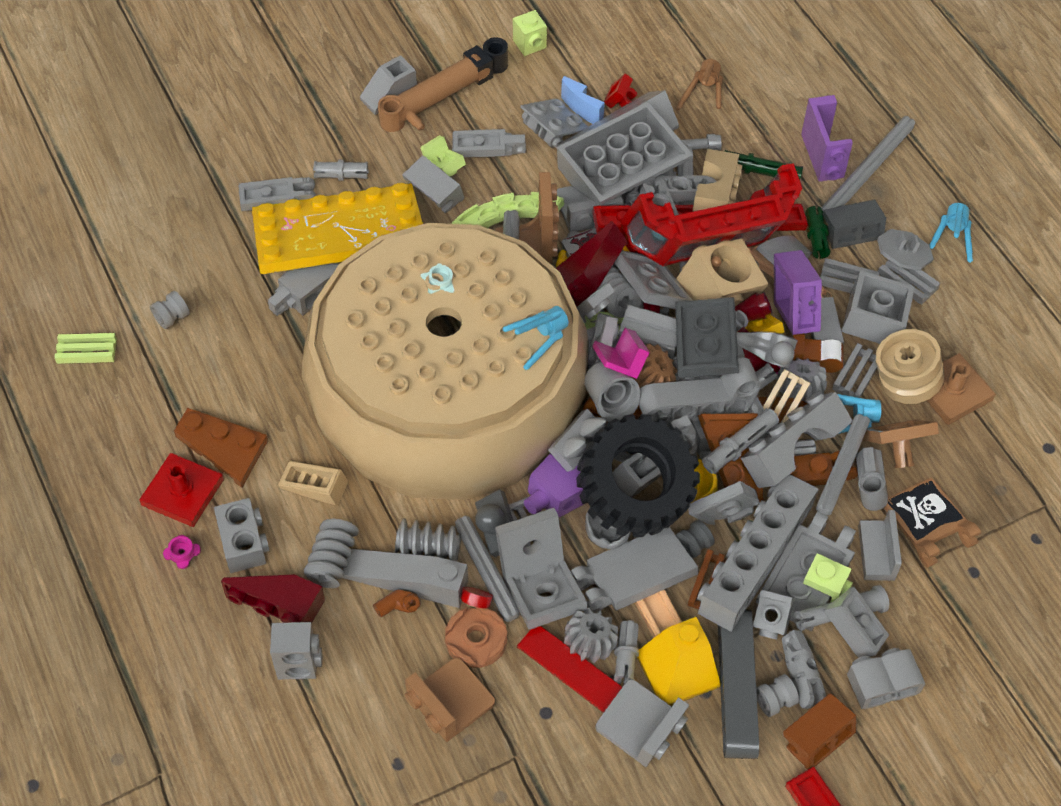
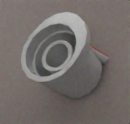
M602 362L594 364L588 370L584 384L596 406L598 414L602 418H605L608 422L615 418L620 421L624 415H630L636 411L640 400V388L632 377L606 368Z

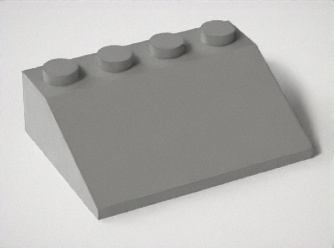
M649 102L557 147L558 169L574 188L599 205L693 158L690 150Z

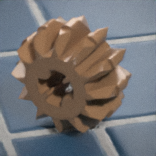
M650 343L647 344L646 347L650 353L638 378H633L638 383L639 388L653 383L677 381L675 374L678 371L672 364L674 360L668 357V351H662L658 344L655 346Z

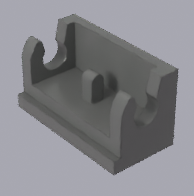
M875 199L825 209L823 212L829 230L827 238L831 243L832 249L875 241L878 236L885 232L886 216Z

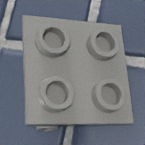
M559 99L524 104L520 107L524 110L522 114L523 123L532 129L535 134H538L541 139H544L551 148L555 147L557 149L558 146L562 145L564 142L562 140L563 136L579 133L588 127L581 117L572 113Z

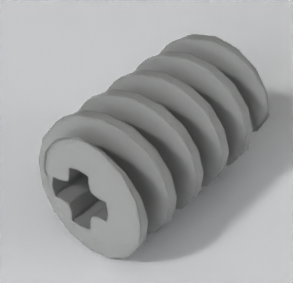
M612 265L598 289L607 282L612 286L615 292L607 297L611 303L604 308L613 316L623 318L628 305L639 307L641 298L624 275Z
M403 518L397 530L395 553H398L400 549L403 554H410L411 551L414 555H423L425 553V556H435L437 554V557L446 559L449 556V560L457 562L461 545V533L456 535L455 526L451 525L448 533H444L443 525L440 523L434 532L431 529L430 522H427L424 529L420 530L418 520H415L412 527L408 528L406 518Z
M327 519L320 524V531L316 535V542L312 546V553L308 557V564L304 568V574L311 582L324 588H337L340 586V583L336 579H341L344 576V571L341 568H345L348 565V561L345 558L350 557L352 554L349 547L355 545L353 537L359 534V529L348 521Z

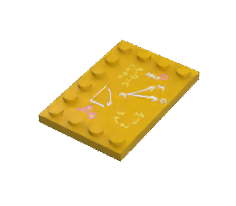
M397 183L383 188L371 187L357 192L344 191L330 196L317 195L310 199H291L285 203H264L257 207H252L260 274L343 262L379 236L423 224L411 183Z

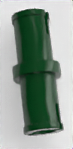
M811 206L805 211L808 222L807 237L811 240L813 257L818 259L819 251L820 259L828 257L831 252L827 239L829 230L824 223L822 208L820 206L817 207V214L816 206Z

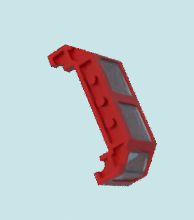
M794 163L781 165L777 170V175L764 189L754 192L749 200L674 215L670 202L665 203L664 206H657L652 201L654 198L653 192L640 194L621 219L628 246L661 266L688 261L692 256L693 250L701 245L711 246L722 241L742 238L747 248L758 246L765 242L787 220L795 200L803 189Z

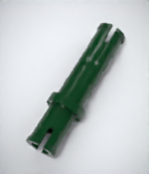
M728 150L724 151L739 154L738 164L743 165L742 170L744 174L752 172L777 178L779 176L778 168L781 165H786V163L754 157L753 153L745 155ZM795 166L800 180L803 166Z

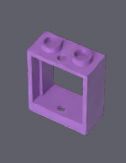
M802 250L775 253L774 305L792 335L821 331V278Z

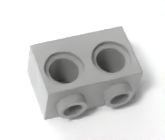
M250 498L215 506L214 511L230 573L265 565L264 552L270 550L265 533L259 535L257 527L263 525L259 508H252ZM238 520H245L243 523L235 524ZM244 546H252L250 549L240 550Z
M311 622L272 623L270 655L277 679H316L317 667H322L323 654L322 648H319V634L313 633Z

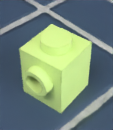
M536 10L513 18V41L524 56L547 47V26Z

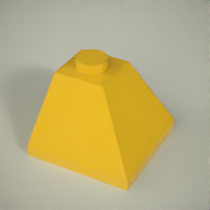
M697 617L667 627L639 649V656L637 658L654 694L670 706L676 702L678 697L685 701L717 689L721 685L710 643Z

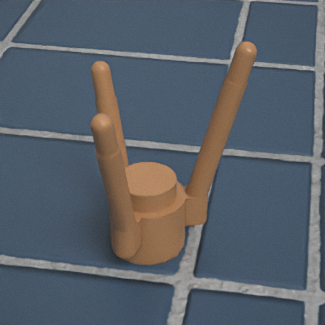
M706 59L702 62L700 71H696L692 82L677 104L676 110L682 108L698 81L705 86L716 85V108H721V84L723 77L720 76L721 65L718 61Z

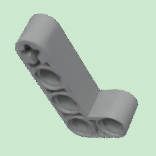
M738 358L739 373L722 374L721 378L645 385L640 388L639 407L642 414L652 416L651 421L656 422L661 418L668 421V423L685 415L688 416L690 421L699 420L698 415L744 414L751 408L761 388V383L750 360Z

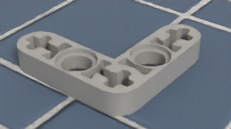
M703 175L657 176L641 185L640 194L653 192L654 198L652 201L654 204L664 206L665 203L670 202L674 215H679L674 202H694L698 184H709L717 181L712 177Z

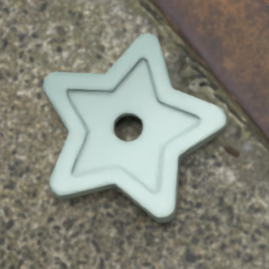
M438 263L428 273L421 274V278L424 280L429 275V283L440 286L439 290L450 293L454 292L452 283L453 273L449 267ZM432 273L440 274L443 277V281L433 278ZM428 288V293L432 294L439 290H430Z

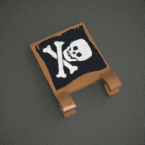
M932 477L888 497V503L884 509L887 512L888 510H895L897 525L914 545L921 562L926 568L938 562L935 556L940 554V550L935 542L958 532L965 547L969 548L978 544L976 536L981 534L979 527L962 515Z

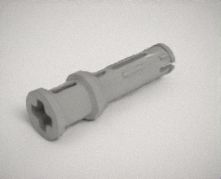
M881 585L873 586L870 591L859 593L872 612L884 613L889 610V598ZM831 603L795 611L794 619H802V621L795 622L797 628L803 631L807 628L831 622L824 612Z

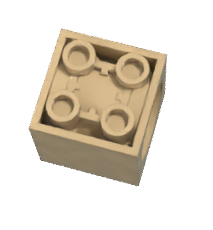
M742 238L722 241L711 246L701 245L693 250L692 256L682 267V271L676 279L693 301L734 297L735 306L755 292L758 294L762 293L768 286L767 280ZM714 256H718L721 259V265L717 267L716 272L711 264V258Z

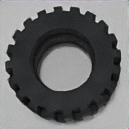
M633 414L624 415L620 421L615 418L608 422L604 428H601L586 446L577 470L580 471V474L576 477L577 487L583 488L579 497L582 504L589 503L591 507L587 512L593 519L596 516L600 517L603 520L600 525L608 530L611 526L617 528L616 534L626 536L629 532H632L634 538L644 537L647 533L652 536L660 533L664 528L670 527L690 507L689 504L695 499L697 490L694 487L700 483V473L694 472L699 462L696 455L691 456L690 450L693 448L690 441L686 440L684 442L679 437L682 432L677 427L673 430L666 426L668 421L661 418L656 422L651 421L652 416L647 414H641L637 420H635ZM623 452H637L650 458L659 468L663 479V490L659 497L650 501H641L626 495L618 487L612 474L614 458Z

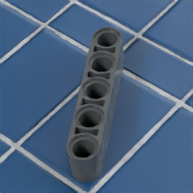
M745 610L732 632L718 625L724 758L758 759L759 728L752 611Z

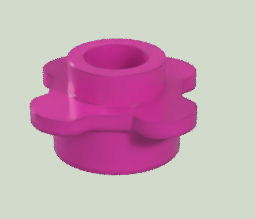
M179 535L169 542L168 548L163 551V556L166 560L175 562L178 568L185 569L189 566V561L194 556L200 554L201 549L198 544H192L188 537ZM181 550L185 551L183 554L179 553Z

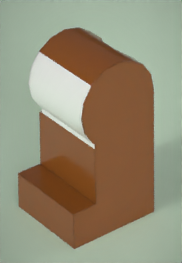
M805 334L792 336V338L798 340L794 350L793 361L796 358L801 360L809 358L810 362H819L820 367L826 369V373L838 372L843 368L844 345L842 342L833 339L824 341L806 339Z

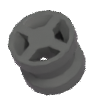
M700 520L692 522L688 530L682 529L676 534V537L691 558L699 556L703 548L708 549L715 544L711 531Z

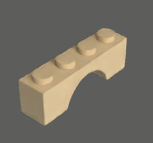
M707 149L702 175L712 177L717 182L698 184L693 212L735 203L743 166L738 164L739 154Z

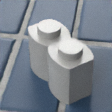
M892 648L885 651L882 657L876 658L862 656L852 662L847 673L861 709L873 708L890 701H897L921 693L926 684L910 649L900 650L899 648Z

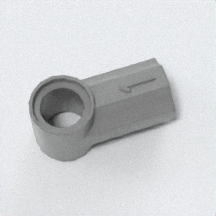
M874 447L862 448L856 454L861 502L870 511L881 510L888 503L882 451L874 449Z

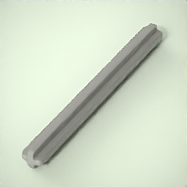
M904 116L821 207L823 212L825 209L844 206L912 131L915 124L914 119Z

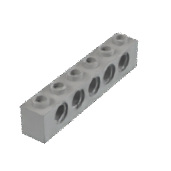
M790 474L779 484L770 487L767 494L768 500L766 502L761 500L755 510L754 517L756 518L754 521L748 520L740 534L741 540L739 542L733 541L726 554L728 558L726 562L720 561L716 566L711 584L705 583L697 597L701 601L698 611L699 615L732 632L781 557L799 524L803 523L811 511L819 490L818 488Z

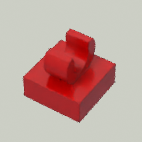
M625 73L611 85L604 100L605 105L613 108L619 103L623 107L632 102L631 100L638 93L633 88H630L633 81L630 76Z

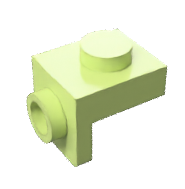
M441 135L421 146L423 156L449 176L456 174L458 169L466 165L463 155L449 150L445 138Z
M817 553L804 578L803 584L831 596V603L852 587L853 582L848 580L852 569Z

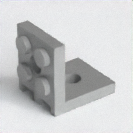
M554 508L495 527L503 580L528 630L573 615L577 610L582 612L587 609V601L564 561L559 517ZM536 540L531 546L524 547L528 542ZM544 592H550L551 594H553L548 597L540 596V594Z

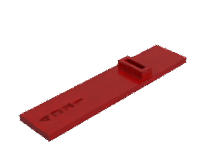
M542 626L531 629L517 645L518 649L603 713L622 689V686L586 659L581 661L578 653L570 654V647Z

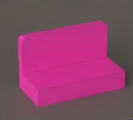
M626 327L615 348L594 341L592 345L606 368L636 379L650 353L636 331Z

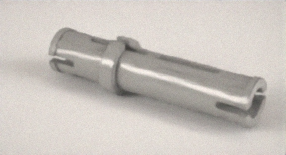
M766 408L732 437L724 438L720 442L719 447L702 459V463L707 471L716 474L729 461H736L741 456L743 450L779 423L777 414L772 409Z

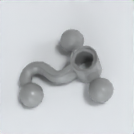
M737 332L738 346L750 351L766 362L789 368L790 362L794 358V350L798 340L775 332Z

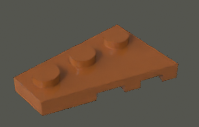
M190 408L186 409L174 430L176 438L198 455L207 458L214 464L216 469L222 473L225 472L241 488H243L268 442L266 434Z
M758 413L698 415L711 452L720 446V442L724 438L732 437L746 424L756 418ZM747 447L741 452V456L736 461H729L718 472L725 488L741 481L756 490L760 503L761 500L764 501L763 488L757 487L741 460V457L749 451Z

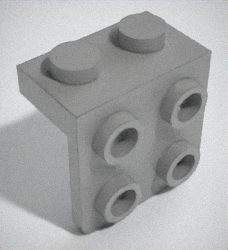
M573 186L557 189V196L564 199V206L560 210L569 233L595 228L592 215L593 206L623 205L621 195L599 205Z
M631 679L625 683L602 714L595 728L598 733L647 767L653 757L660 760L670 746L666 739L673 731L675 734H678L688 720L684 713L689 704L678 697L671 707L637 681Z

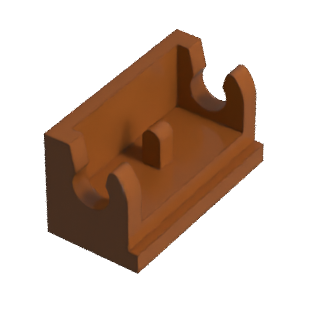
M829 693L783 731V736L789 742L786 747L807 770L815 767L856 733V715L834 695Z

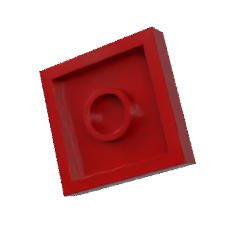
M170 453L139 501L141 506L194 528L224 481V478L219 472Z

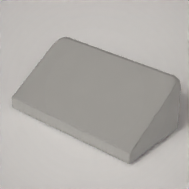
M850 587L824 611L858 658L862 656H875L889 636L855 587Z

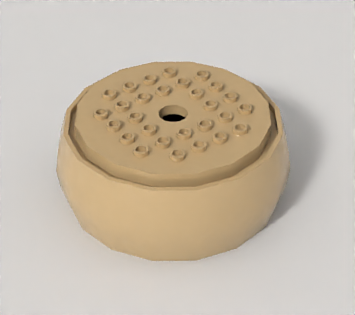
M426 223L379 236L337 266L314 301L308 318L302 360V380L322 434L366 479L411 498L467 500L515 485L538 467L550 454L548 449L572 423L584 401L587 391L584 383L588 372L589 340L587 328L561 273L526 242L481 225ZM438 263L449 267L453 273L452 284L454 292L450 293L439 290L440 286L429 283V275L424 280L421 278V274L428 273ZM432 273L433 278L443 281V277L440 274ZM428 288H429L430 290H439V291H437V292H435V293H432V294H429V293H428ZM554 306L561 307L569 321L568 327L561 330L563 337L555 341L528 370H525L523 368L524 364L550 336L542 335L537 327L519 335L514 333L515 329L504 332L503 327L532 317L542 311H547ZM450 315L460 321L462 326L455 334L442 337L432 334L428 330L427 325L437 316Z

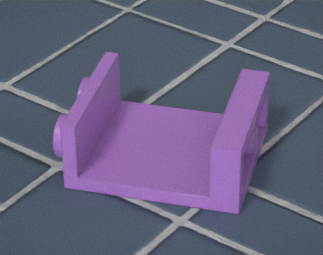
M835 95L808 99L801 133L819 182L844 178L853 144L852 139L830 142L829 137L837 106Z

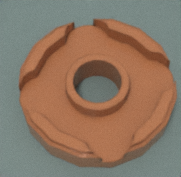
M475 607L468 610L467 608L459 610L450 618L445 628V645L449 655L452 658H460L469 668H482L493 664L503 655L507 647V630L504 620L495 611L488 608ZM473 631H480L485 635V638L477 643L471 642L467 637Z

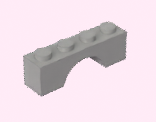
M820 391L811 395L806 400L808 404L791 411L787 415L789 418L787 421L778 423L768 430L769 435L766 438L758 439L748 446L749 451L741 457V460L758 488L775 486L796 469L794 449L802 433L808 434L817 441L835 437L852 423L853 420L836 391L823 394Z

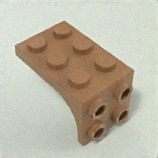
M539 172L538 213L530 222L519 226V240L526 242L552 265V258L558 257L557 241H553L558 240L557 223L559 222L558 205H556L555 201L557 200V184H551L550 172ZM498 227L495 231L503 234V227Z

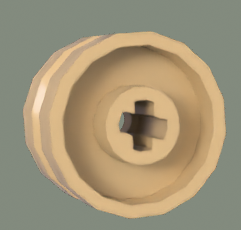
M903 329L886 337L876 350V365L880 384L884 393L892 400L903 404H918L931 399L941 389L944 383L941 349L937 340L929 333L917 329Z

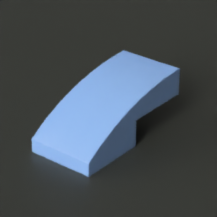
M564 76L562 78L561 98L569 108L592 124L603 119L605 102L586 95V85Z

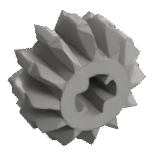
M796 358L795 361L792 360L790 362L789 368L780 367L778 377L786 369L811 383L802 399L804 402L807 403V398L817 392L822 391L824 394L827 386L826 369L820 367L819 362H810L809 358L806 360ZM787 377L780 390L781 393L784 394L792 379ZM796 384L789 398L795 399L802 386L801 384Z
M589 607L584 612L577 610L565 626L564 644L571 646L570 654L578 653L581 661L586 657L593 663L599 660V658L606 660L618 643V626L612 624V617H603L601 610L597 613H593Z

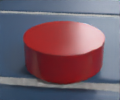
M463 587L460 596L462 602L483 609L490 607L493 595L489 592L474 587Z

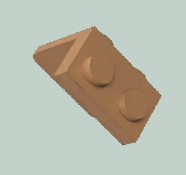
M453 658L423 681L416 672L405 679L407 693L404 695L413 709L421 711L425 716L424 719L433 733H439L446 743L495 705V699L460 658Z

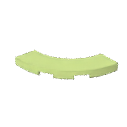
M531 192V195L514 196V193L492 197L493 201L480 206L477 204L459 215L451 224L481 225L489 228L504 221V213L507 210L518 211L520 218H535L539 209V192ZM557 196L555 201L559 212L564 206V199Z

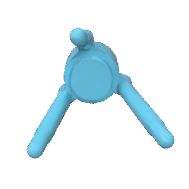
M953 203L949 206L947 215L941 217L940 225L930 243V249L935 247L946 226L954 231L955 238H958L960 231L964 230L967 261L971 263L973 261L970 230L972 222L968 220L970 209L967 205Z
M554 306L547 311H542L532 317L504 326L503 331L508 332L515 329L514 333L519 335L537 327L542 335L550 336L524 364L523 368L528 370L555 341L563 337L561 330L568 327L569 321L564 310L559 306Z
M837 394L843 405L854 406V417L857 414H861L870 419L868 428L872 427V423H879L882 411L880 400ZM851 424L848 425L845 429H843L840 433L848 432Z

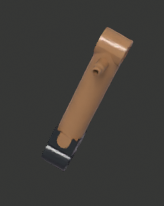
M498 37L487 39L483 44V49L476 45L463 53L462 60L397 96L387 95L382 97L378 102L381 128L388 132H396L401 130L405 125V121L408 120L413 127L423 130L425 125L417 116L418 113L474 82L481 85L492 79L493 74L502 73L508 68V43Z

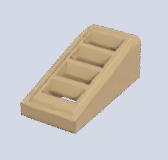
M289 460L278 487L324 503L338 505L348 480L341 469ZM300 472L297 483L293 482L297 473ZM309 475H310L311 478H310L308 484L306 485L307 479H308V477H309ZM323 479L320 487H317L320 480Z

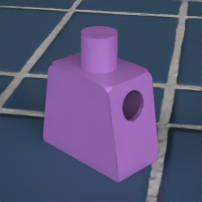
M550 453L530 475L528 485L530 496L524 500L526 509L531 514H536L544 508L546 510L554 508L558 517H561L584 505L579 497L583 488L577 487L576 477L580 474V471L577 470L578 465L574 470L567 472Z

